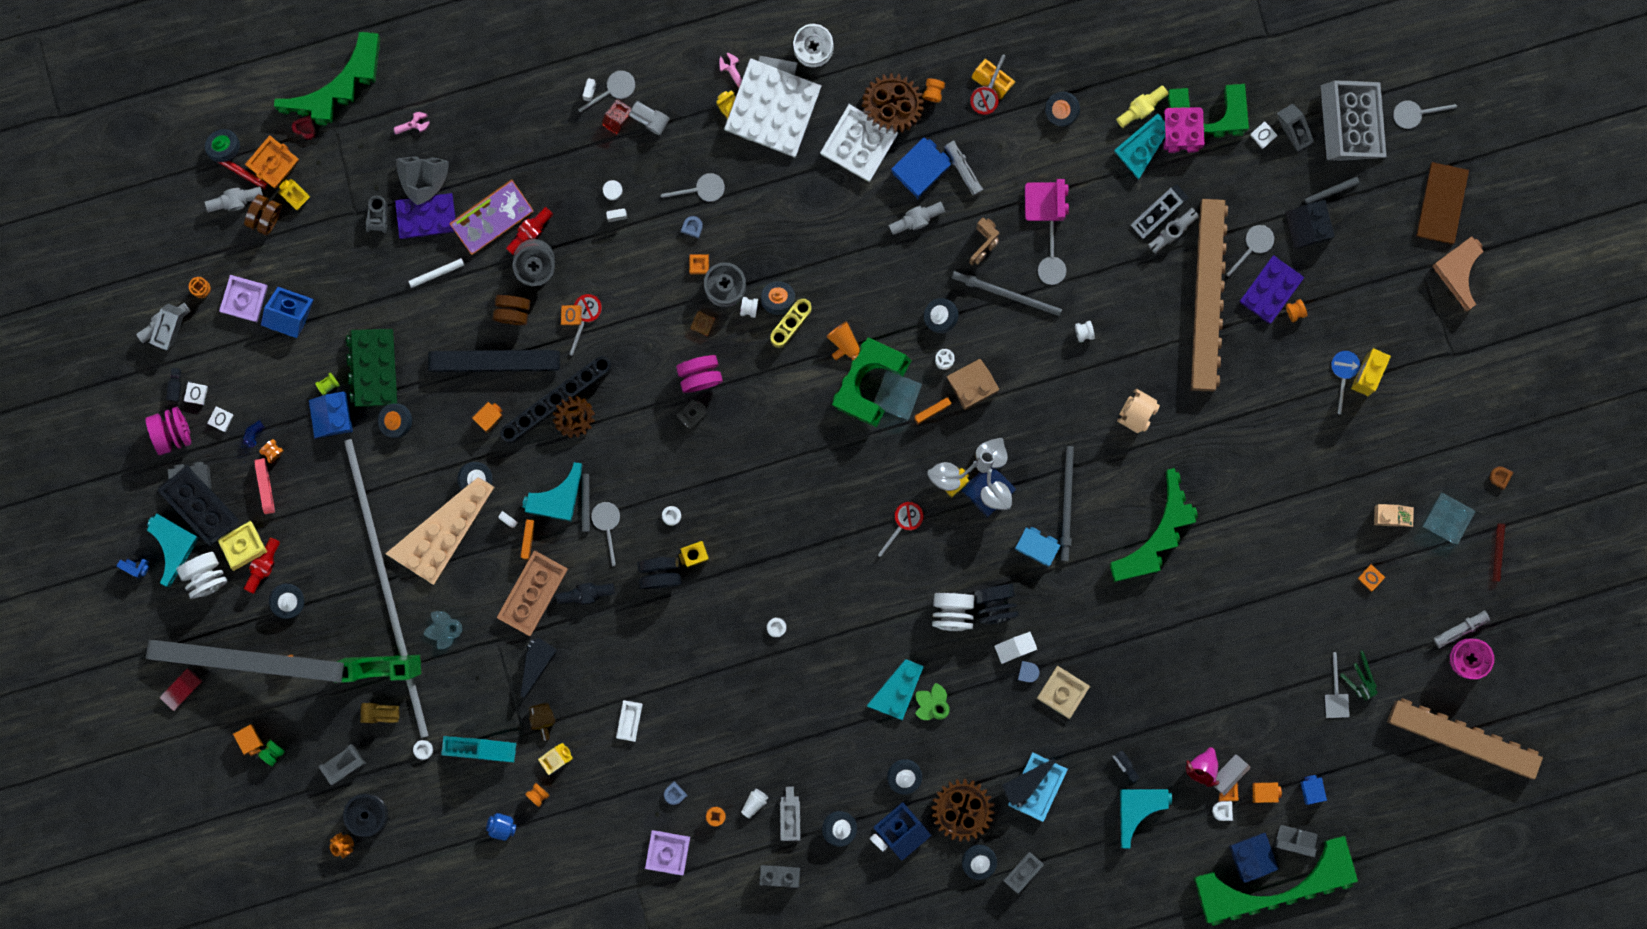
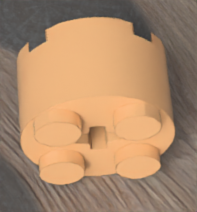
M1135 389L1133 392L1136 395L1134 397L1129 396L1119 414L1122 416V419H1118L1117 422L1139 433L1145 432L1150 425L1148 420L1152 414H1156L1160 405L1157 404L1156 399Z

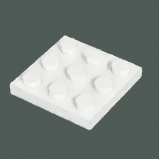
M849 104L820 154L870 182L896 139L898 132L896 131L894 134L892 129H889V132L886 133V128L884 127L879 131L878 124L872 126L873 119L867 121V114Z

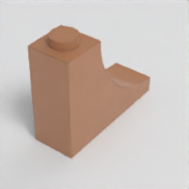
M1470 237L1432 266L1466 311L1476 305L1469 290V273L1474 261L1483 252L1481 243L1477 239H1473V237Z

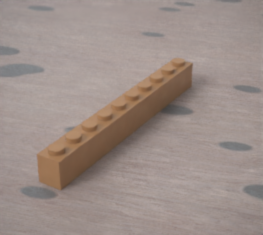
M1202 199L1200 201L1191 390L1214 392L1220 384L1217 368H1220L1221 365L1218 349H1221L1222 338L1218 337L1219 330H1222L1223 319H1219L1220 311H1223L1224 304L1223 300H1220L1221 292H1224V281H1221V274L1225 273V262H1222V255L1226 254V243H1223V236L1227 235V225L1224 224V217L1228 215V206H1225V200Z

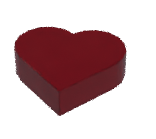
M311 115L292 123V130L296 135H302L307 140H311L316 136V129Z

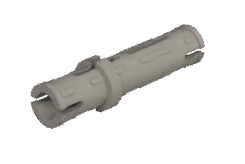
M955 141L948 143L944 148L952 160V165H955L972 196L978 194L983 188L967 164L965 155H962Z
M1482 611L1472 618H1466L1461 624L1433 639L1440 649L1463 635L1476 631V628L1490 622V618L1485 611Z

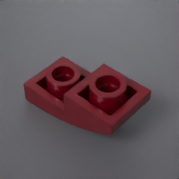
M187 668L164 692L160 699L174 711L202 680L192 670Z

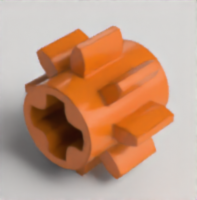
M339 833L330 840L332 842L330 850L335 856L341 855L342 858H345L354 851L352 849L354 842L349 835L343 836L342 833Z

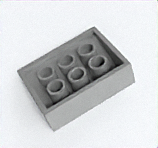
M1334 80L1321 85L1327 160L1385 158L1386 145L1380 83Z

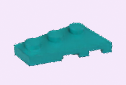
M1157 114L1114 150L1138 180L1165 137L1164 120Z
M905 659L867 707L903 720L923 666Z

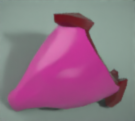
M1212 747L1195 757L1191 763L1186 761L1188 776L1201 784H1206V787L1220 784L1216 780L1218 761L1216 752Z

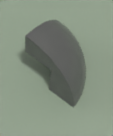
M419 157L396 159L401 185L413 203L416 205L422 204L431 199L440 190L447 176L449 162L432 157L426 160L419 159Z

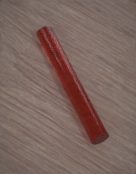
M1500 523L1497 524L1492 580L1500 582L1505 533V524Z

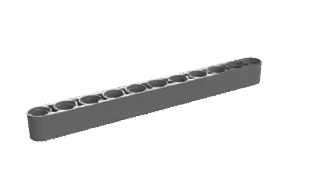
M148 640L146 659L340 683L342 682L344 663L156 640Z

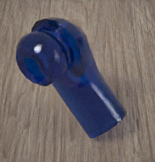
M260 420L245 430L243 442L248 448H253L257 444L255 435L265 428Z

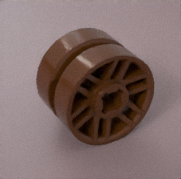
M258 194L248 209L244 225L253 230L257 228L258 232L266 236L269 235L279 218L282 205L273 200L269 202L267 197Z
M496 295L495 306L501 309H494L492 320L512 325H527L528 314L523 312L529 311L530 300L515 296Z

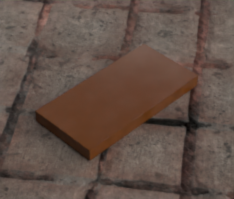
M1434 162L1431 163L1416 237L1455 244L1469 170Z

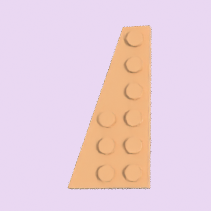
M480 477L476 478L390 549L386 555L431 584H436L495 487Z

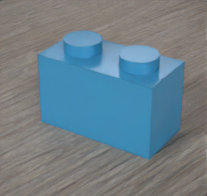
M1030 527V529L1025 528L1014 550L1049 567L1060 547L1057 544L1058 540L1051 536H1047V538L1041 536V531Z

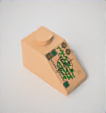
M1378 504L1375 506L1374 525L1413 527L1414 507Z

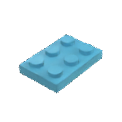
M1032 753L1023 774L1049 760ZM1055 763L1033 794L1026 799L1028 803L1017 808L1016 805L1011 806L1009 802L1008 806L1043 822L1068 769Z

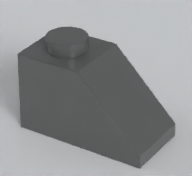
M1294 104L1277 113L1283 130L1297 151L1314 142L1304 114Z

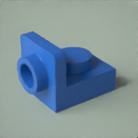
M129 559L126 562L120 560L117 567L140 579L141 576L144 577L148 572L149 561L142 559L138 568H136L137 564Z

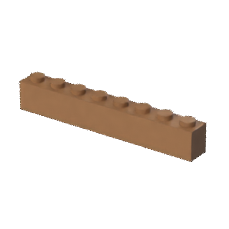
M1401 698V701L1397 700L1394 702L1387 723L1526 778H1536L1543 757L1538 756L1539 752L1529 748L1527 751L1520 749V744L1512 741L1509 744L1502 741V737L1494 734L1490 737L1484 734V730L1473 727L1472 730L1467 728L1466 723L1455 720V722L1448 720V716L1437 713V715L1429 713L1430 709L1419 706V708L1414 707L1412 702Z

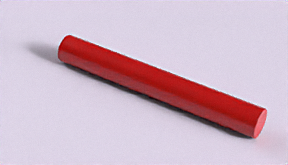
M231 161L219 163L264 190L268 186L267 182Z

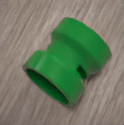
M270 740L266 744L265 750H261L258 756L273 767L276 759L282 756L285 751Z

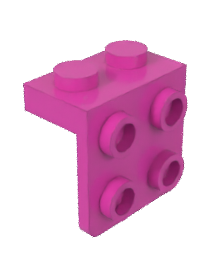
M1167 108L1165 110L1164 150H1169V153H1178L1180 150H1188L1191 153L1199 152V149H1202L1204 146L1203 109Z
M1057 179L1056 183H1027L1025 185V218L1027 221H1064L1065 215L1069 214V205L1065 203V196H1068V184H1065V179Z

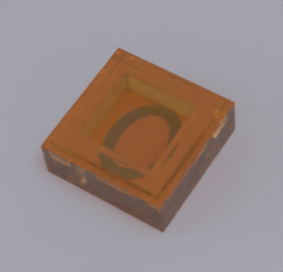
M698 311L690 329L708 337L715 318Z

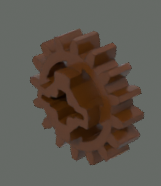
M569 396L567 402L562 399L563 405H556L558 412H553V415L557 417L553 419V422L557 424L555 426L556 429L563 436L567 434L569 438H572L573 434L578 438L580 432L586 434L585 429L592 428L589 423L595 421L591 417L595 415V412L591 410L592 406L590 403H587L584 398L581 400L578 396L574 400Z

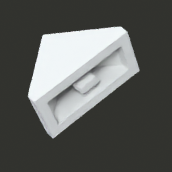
M1031 632L995 645L1001 664L1037 650Z

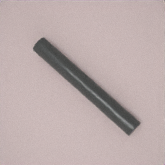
M1357 177L1305 198L1304 201L1306 204L1318 202L1360 184Z
M582 474V532H590L589 474Z

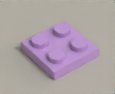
M230 275L220 312L258 322L268 286Z
M652 830L645 869L684 875L690 837Z

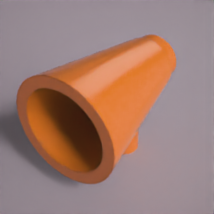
M847 321L836 327L826 336L839 348L832 354L835 360H838L844 354L852 360L858 357L860 348Z

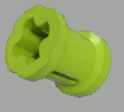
M331 372L328 373L326 378L315 383L322 395H327L335 387H340Z

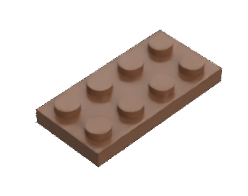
M534 550L497 618L531 637L568 569Z

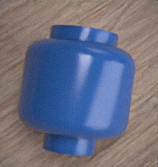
M500 813L494 814L493 817L490 816L486 825V831L489 836L502 841H506L510 836H513L516 830L512 817Z

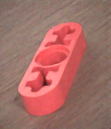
M265 458L255 460V468L264 514L275 513L267 463Z

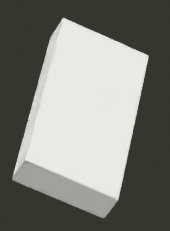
M623 700L617 739L636 741L643 704Z

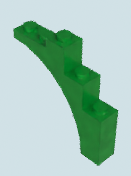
M359 32L356 48L350 61L331 83L306 96L291 99H275L274 107L276 110L283 114H290V111L298 112V115L309 116V113H311L312 120L316 121L318 125L332 123L335 101L342 105H348L349 102L354 103L356 80L361 84L375 82L380 46L379 34Z
M1175 468L1165 471L1167 502L1163 517L1156 531L1140 549L1125 558L1110 563L1114 582L1159 572L1160 567L1163 565L1160 555L1157 556L1156 552L1177 548L1178 543H1180L1178 531L1175 532L1174 528L1196 523L1195 519L1198 518L1197 510L1195 507L1192 508V504H1183V502H1186L1184 491H1180L1179 483H1181L1179 472H1175Z

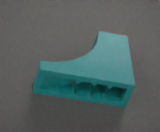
M574 462L569 476L558 487L543 493H528V497H524L523 501L525 512L572 522L583 465Z
M156 514L155 517L152 516L148 521L147 531L156 537L163 548L165 571L160 583L170 588L178 575L176 569L186 562L199 538L161 515Z
M443 736L441 755L514 762L516 743Z
M1168 789L1120 790L1121 848H1130L1133 832L1143 818L1155 811L1169 809V805H1172V794L1168 793Z

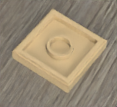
M1057 666L1037 699L1070 719L1090 686Z

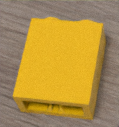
M1374 348L1370 350L1362 362L1351 389L1366 396L1374 393L1391 356Z

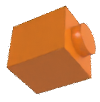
M487 402L473 417V420L488 433L503 418L501 414L503 410L496 403L491 405Z
M249 725L233 734L244 755L249 754L253 756L261 751L260 748L264 746L253 725Z
M1252 783L1253 803L1279 802V798L1282 797L1281 786L1278 787V783Z

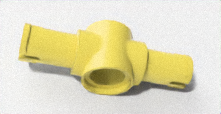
M1160 86L1149 95H1140L1130 103L1129 110L1118 117L1116 121L1124 128L1135 119L1145 118L1155 110L1156 104L1168 95L1167 90L1164 86Z

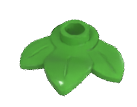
M935 683L931 692H916V700L921 707L915 714L919 718L930 720L932 718L944 719L948 716L950 709L946 703L947 693L944 688ZM938 706L943 707L942 713H937L936 708Z

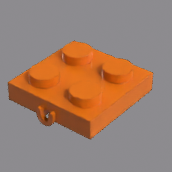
M269 135L245 165L255 172L258 178L265 180L276 189L300 160L288 150L289 148L286 145H281Z

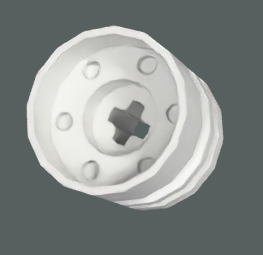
M805 25L798 30L794 37L795 56L805 66L820 67L831 58L834 48L832 36L822 25ZM811 43L819 45L817 46L816 51H813V49H809L811 47Z
M208 552L195 557L176 569L182 581H192L185 587L187 591L194 589L188 594L190 599L210 595L228 582L226 577L218 578L223 574L222 570H212L219 564L214 552Z
M934 593L933 606L941 608L942 612L933 614V617L941 618V621H932V626L946 631L973 629V624L964 623V620L973 619V616L965 614V610L974 609L975 596Z

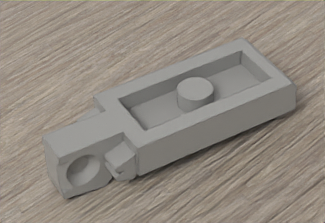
M786 787V797H781L780 802L781 841H800L799 797H794V787Z

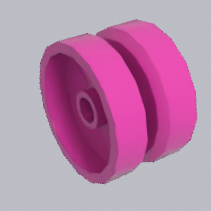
M716 355L694 358L676 366L679 377H688L680 382L683 393L700 391L723 382L721 372L712 371L719 366Z

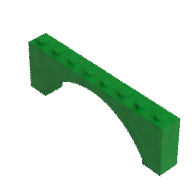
M1345 836L1324 841V850L1312 872L1296 887L1278 895L1259 897L1243 894L1222 883L1215 877L1213 872L1194 877L1206 923H1212L1213 926L1223 923L1225 918L1230 917L1231 920L1242 918L1241 914L1249 912V915L1260 913L1261 908L1267 907L1268 910L1278 908L1279 903L1293 904L1298 902L1297 898L1305 896L1306 900L1317 897L1316 893L1323 891L1324 894L1335 892L1336 887L1342 886V889L1353 887V883L1358 882Z

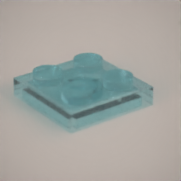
M886 371L874 403L883 408L885 412L909 421L922 384Z
M1440 493L1423 527L1458 545L1475 510L1444 493Z

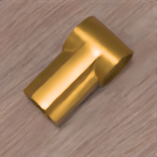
M361 703L360 723L399 722V706Z

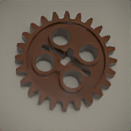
M891 73L888 79L883 75L882 80L876 77L875 83L870 82V88L865 89L866 94L862 98L864 100L862 107H865L863 113L869 114L867 121L873 119L872 126L879 125V131L884 127L886 128V133L889 132V129H892L894 134L897 129L903 133L904 127L910 130L911 124L916 125V119L920 120V113L924 109L921 107L924 104V100H920L923 94L917 93L919 87H912L914 81L907 83V77L901 80L900 74H898L897 78H894ZM895 91H901L903 94L898 95ZM878 95H881V96H883L885 99H884V100H880V99L877 98V96H878ZM902 107H905V108H907L909 111H908V112H904V111L901 110V108H902ZM888 112L891 116L886 117L883 113Z
M956 779V785L949 781V788L947 789L945 786H942L944 792H937L940 798L933 799L937 806H933L931 809L936 810L937 813H934L932 817H938L934 824H941L939 831L945 829L944 836L951 833V840L958 836L961 842L963 836H965L967 841H970V835L977 839L976 833L979 832L983 835L982 828L989 829L986 822L993 821L988 817L989 814H994V811L989 810V807L994 805L993 803H988L991 796L985 797L984 794L987 792V789L980 791L981 784L974 787V780L967 784V780L964 779L963 783L960 784L959 780ZM954 792H959L962 795L960 803L952 801L951 797ZM966 794H969L970 796L965 807L968 813L963 814L960 825L957 827L956 822L960 815V811L957 809L963 806ZM974 798L980 801V807L977 810H973L970 807V801ZM949 810L954 811L956 814V818L952 822L945 819V814ZM966 817H971L974 820L973 827L966 828L963 821Z

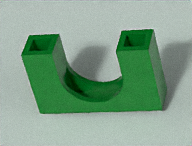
M1245 84L1225 86V115L1216 123H1203L1204 138H1206V135L1224 137L1225 134L1233 133V136H1242L1244 132L1248 131ZM1188 88L1169 89L1167 95L1168 108H1190Z
M867 338L860 347L858 357L853 360L849 374L844 377L840 391L835 394L832 405L854 418L877 427L885 410L879 405L862 398L860 383L863 377L869 371L877 368L886 369L903 377L912 360L895 349Z
M420 655L355 657L337 661L344 663L342 682H353L362 678L390 676V680H410L421 674Z

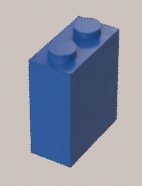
M925 137L891 169V173L917 199L951 166L950 158L944 152L940 153L936 149L937 145L931 139L927 140Z

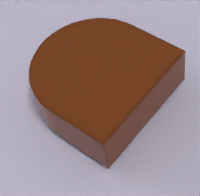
M1496 467L1490 473V481L1495 486L1504 490L1513 472L1504 467Z

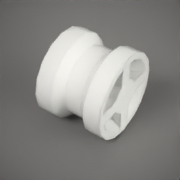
M743 297L740 316L750 315L755 318L758 299L749 300L747 297Z
M1086 321L1082 325L1079 323L1075 324L1076 334L1080 343L1084 342L1085 339H1095L1091 321Z
M948 349L940 350L935 357L937 367L943 370L951 368L955 360L953 352Z

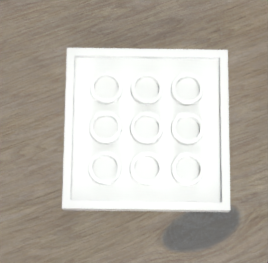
M750 59L724 130L795 157L821 86Z

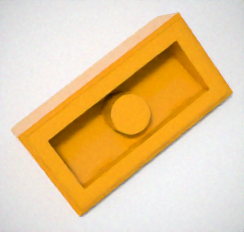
M985 59L974 71L972 78L983 87H988L997 67ZM999 70L992 89L995 90L998 98L1002 99L1015 81Z

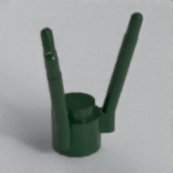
M1360 651L1369 680L1366 681L1356 663H1354V668L1362 681V684L1359 685L1360 689L1343 673L1340 676L1356 692L1358 697L1362 696L1364 700H1367L1378 692L1363 651Z

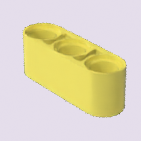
M799 299L772 331L771 343L777 348L784 347L809 317L811 303L808 300ZM805 304L808 306V311L801 313L797 309L798 306ZM794 319L797 324L795 327L789 328L786 326V321ZM782 334L785 339L783 342L777 343L774 340V336Z

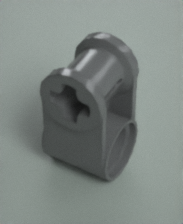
M373 196L368 202L366 232L371 230L387 232L388 206L381 196ZM378 200L382 201V208L375 210L373 204Z

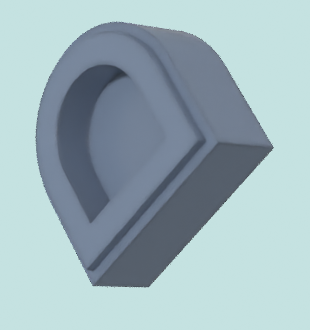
M695 216L688 217L684 221L681 233L699 239L703 228L701 220Z
M1022 661L1018 680L1024 682L1035 681L1039 676L1038 667L1033 663Z
M675 781L664 792L665 800L672 805L679 804L688 796Z

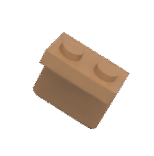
M982 218L977 223L976 229L988 240L970 258L969 263L971 265L974 263L979 264L985 258V252L988 249L991 251L999 243V232L995 229L996 225L990 219L985 220Z

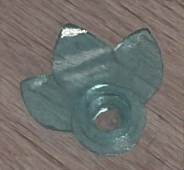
M434 611L431 613L434 623L425 630L424 635L430 639L437 640L438 649H445L452 645L454 638L460 636L462 624L456 619H451L446 612ZM455 625L456 631L450 632V626Z

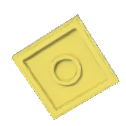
M251 521L218 539L219 545L233 571L267 552Z

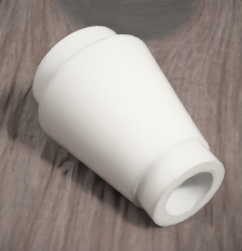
M755 789L754 792L751 791L741 812L746 817L751 818L767 803L768 797L758 789Z

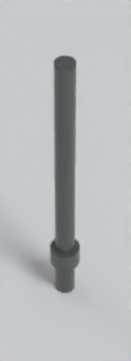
M956 271L953 273L952 279L964 282L969 287L973 288L975 286L1057 316L1061 314L1062 309L978 280L970 274L967 276Z
M1066 446L1062 537L1060 538V546H1062L1061 561H1069V546H1071L1072 538H1070L1073 446Z

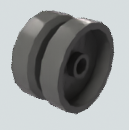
M530 239L519 244L513 256V271L519 281L525 285L538 286L546 283L553 275L555 257L553 250L547 243L538 239Z
M731 263L713 265L707 271L704 278V289L707 298L719 307H732L738 304L746 292V279L743 272ZM728 283V288H723L722 284Z

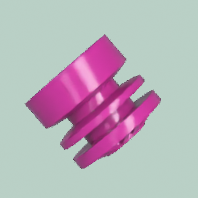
M178 407L172 408L173 417L170 411L166 410V420L164 421L159 414L146 417L147 429L158 455L172 452L171 442H174L179 449L182 448L181 439L185 446L191 445L188 423Z
M1464 639L1452 648L1450 664L1459 676L1467 679H1479L1491 671L1494 664V654L1486 642L1479 639ZM1472 653L1475 661H1471L1469 664V660H1466V657Z

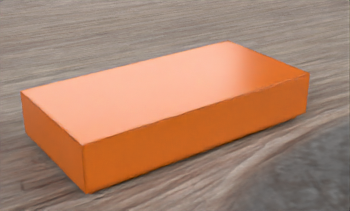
M945 398L917 414L914 418L917 425L950 407L951 402L948 398Z
M527 520L525 524L521 558L526 560L530 559L535 521Z

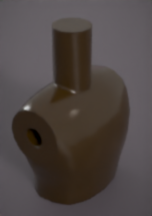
M541 703L529 707L531 729L540 730L543 741L550 739L548 727L555 724V718L549 703Z

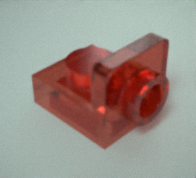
M617 99L605 113L602 124L608 130L618 134L622 124L629 117L632 108Z

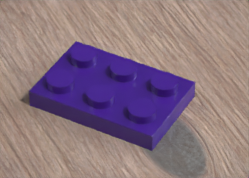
M452 193L434 195L431 199L419 205H416L410 199L395 200L400 239L455 232L449 224L456 219Z
M1273 255L1242 297L1240 303L1271 324L1304 277Z

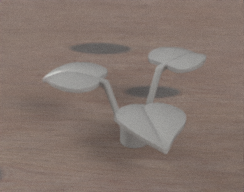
M1003 438L992 439L981 444L976 450L978 461H974L961 475H959L958 468L948 462L939 463L928 470V476L933 484L940 489L952 491L960 487L959 479L964 478L973 468L977 467L980 472H987L988 486L981 490V500L990 508L1008 510L1012 505V496L1008 487L1002 482L991 484V467L1001 468L1007 462L1008 457Z

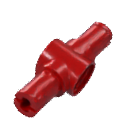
M545 207L534 219L525 220L517 229V237L506 249L514 255L519 244L526 240L538 239L542 234V226L553 216V213Z
M270 537L265 546L267 552L252 560L249 567L251 575L244 590L254 594L261 580L270 575L275 564L273 556L280 544L279 541Z

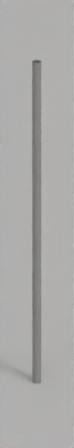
M352 439L346 440L344 442L399 655L404 656L407 655L354 446ZM414 678L406 680L420 736L424 738L429 735Z

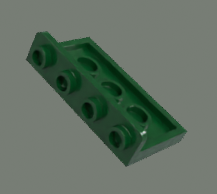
M393 329L349 331L345 342L346 347H349V354H347L346 360L347 365H350V373H348L347 379L348 384H351V392H349L348 397L349 403H352V408L397 404Z

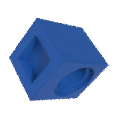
M1316 775L1304 777L1305 781L1300 783L1305 805L1327 801L1322 778H1316Z

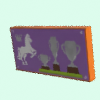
M511 179L449 224L472 255L534 210Z

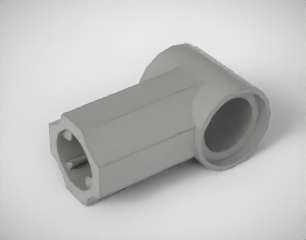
M638 101L634 104L629 114L630 117L646 125L647 129L657 135H661L670 120L668 116L660 111H654Z

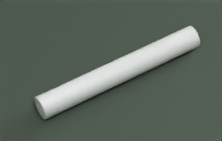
M462 259L456 260L410 280L409 284L413 288L462 267L464 263Z

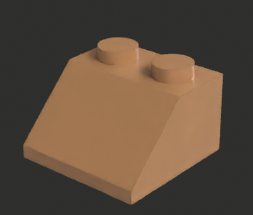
M981 359L947 376L964 410L999 392L997 384Z

